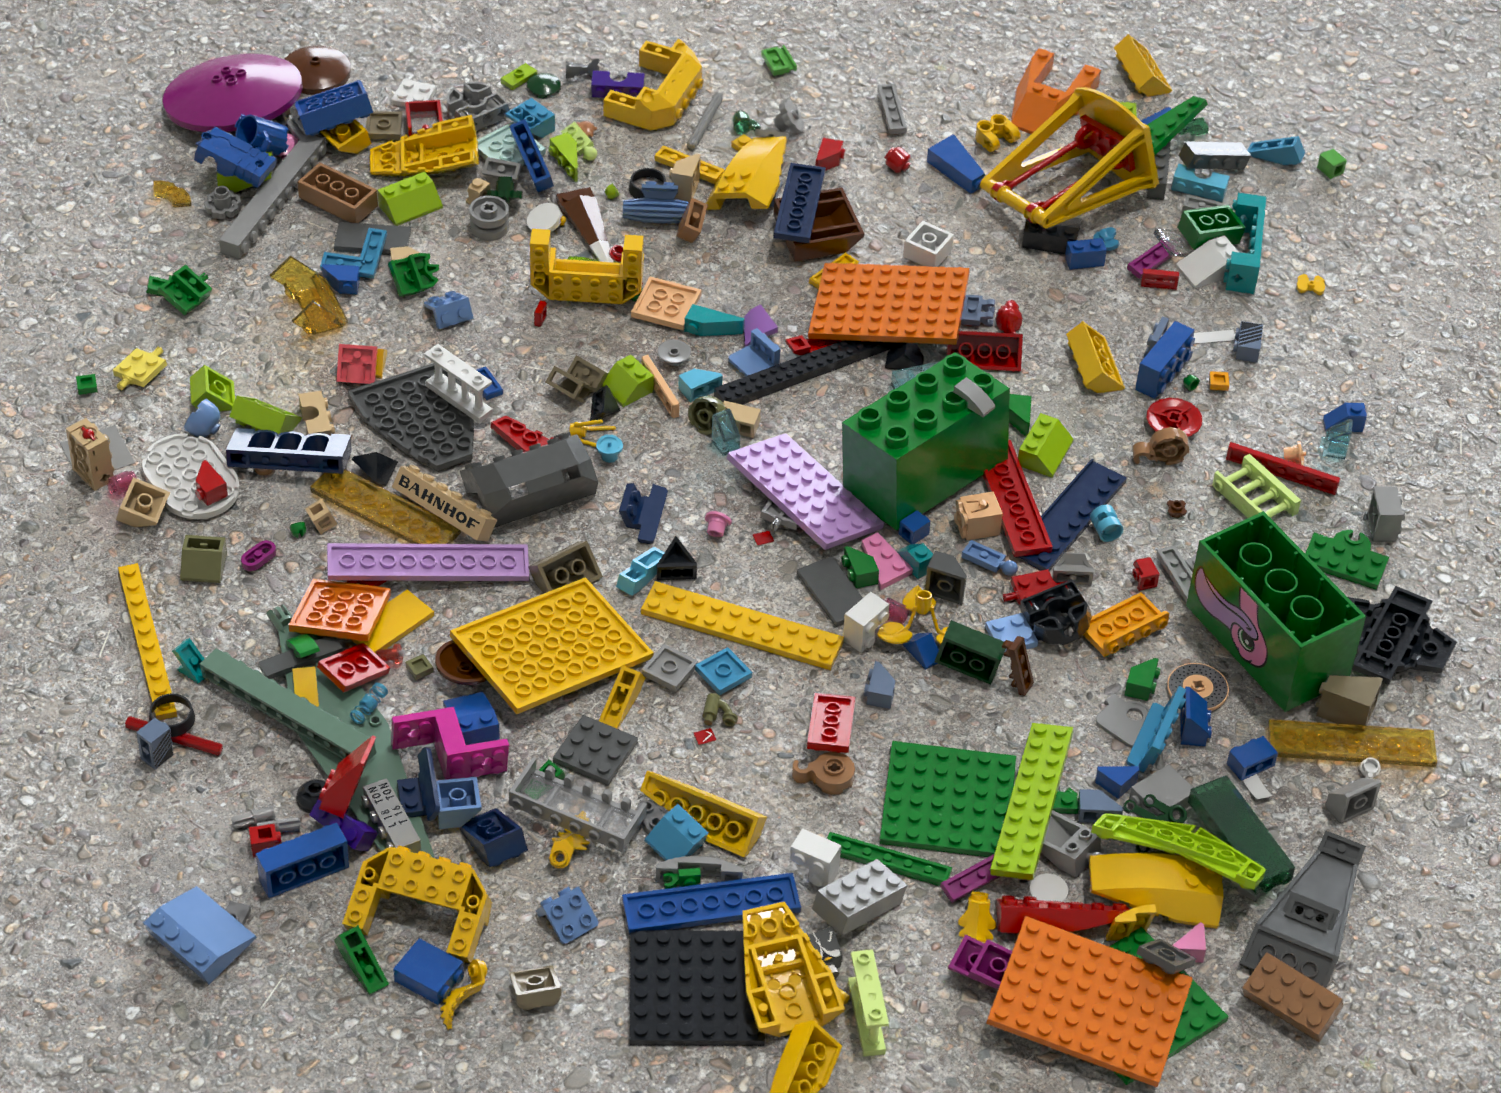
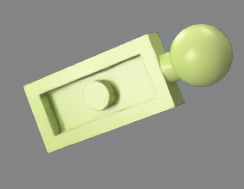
M573 122L561 131L562 134L569 132L575 139L579 155L583 154L585 159L589 161L596 159L597 150L593 147V142L576 122Z

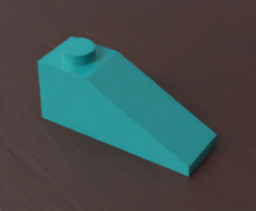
M692 304L685 316L684 332L699 336L743 334L745 318Z

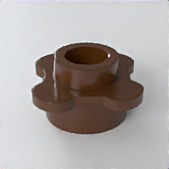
M1167 501V506H1169L1168 514L1171 517L1180 518L1187 514L1185 501Z

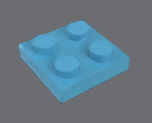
M728 647L695 665V671L719 696L752 678V671Z

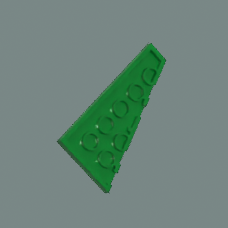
M1192 96L1147 124L1150 127L1154 156L1208 105L1206 99Z

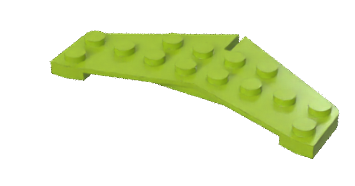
M1110 813L1103 814L1092 825L1091 833L1096 834L1101 839L1112 838L1164 850L1171 854L1177 853L1238 883L1244 889L1254 890L1265 874L1263 866L1202 827L1195 832L1196 825Z

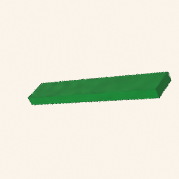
M829 832L827 837L828 840L841 845V858L865 865L878 859L893 873L940 886L943 881L950 878L952 867L833 832Z

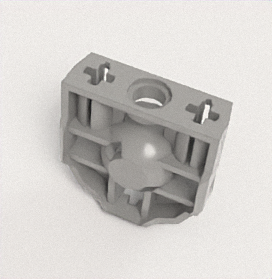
M481 82L464 83L462 92L453 88L446 95L448 119L472 115L476 131L507 118L505 113L510 111L508 103L497 93L492 94L491 87Z

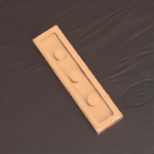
M649 355L642 356L641 364L654 375V391L673 419L679 417L678 400Z

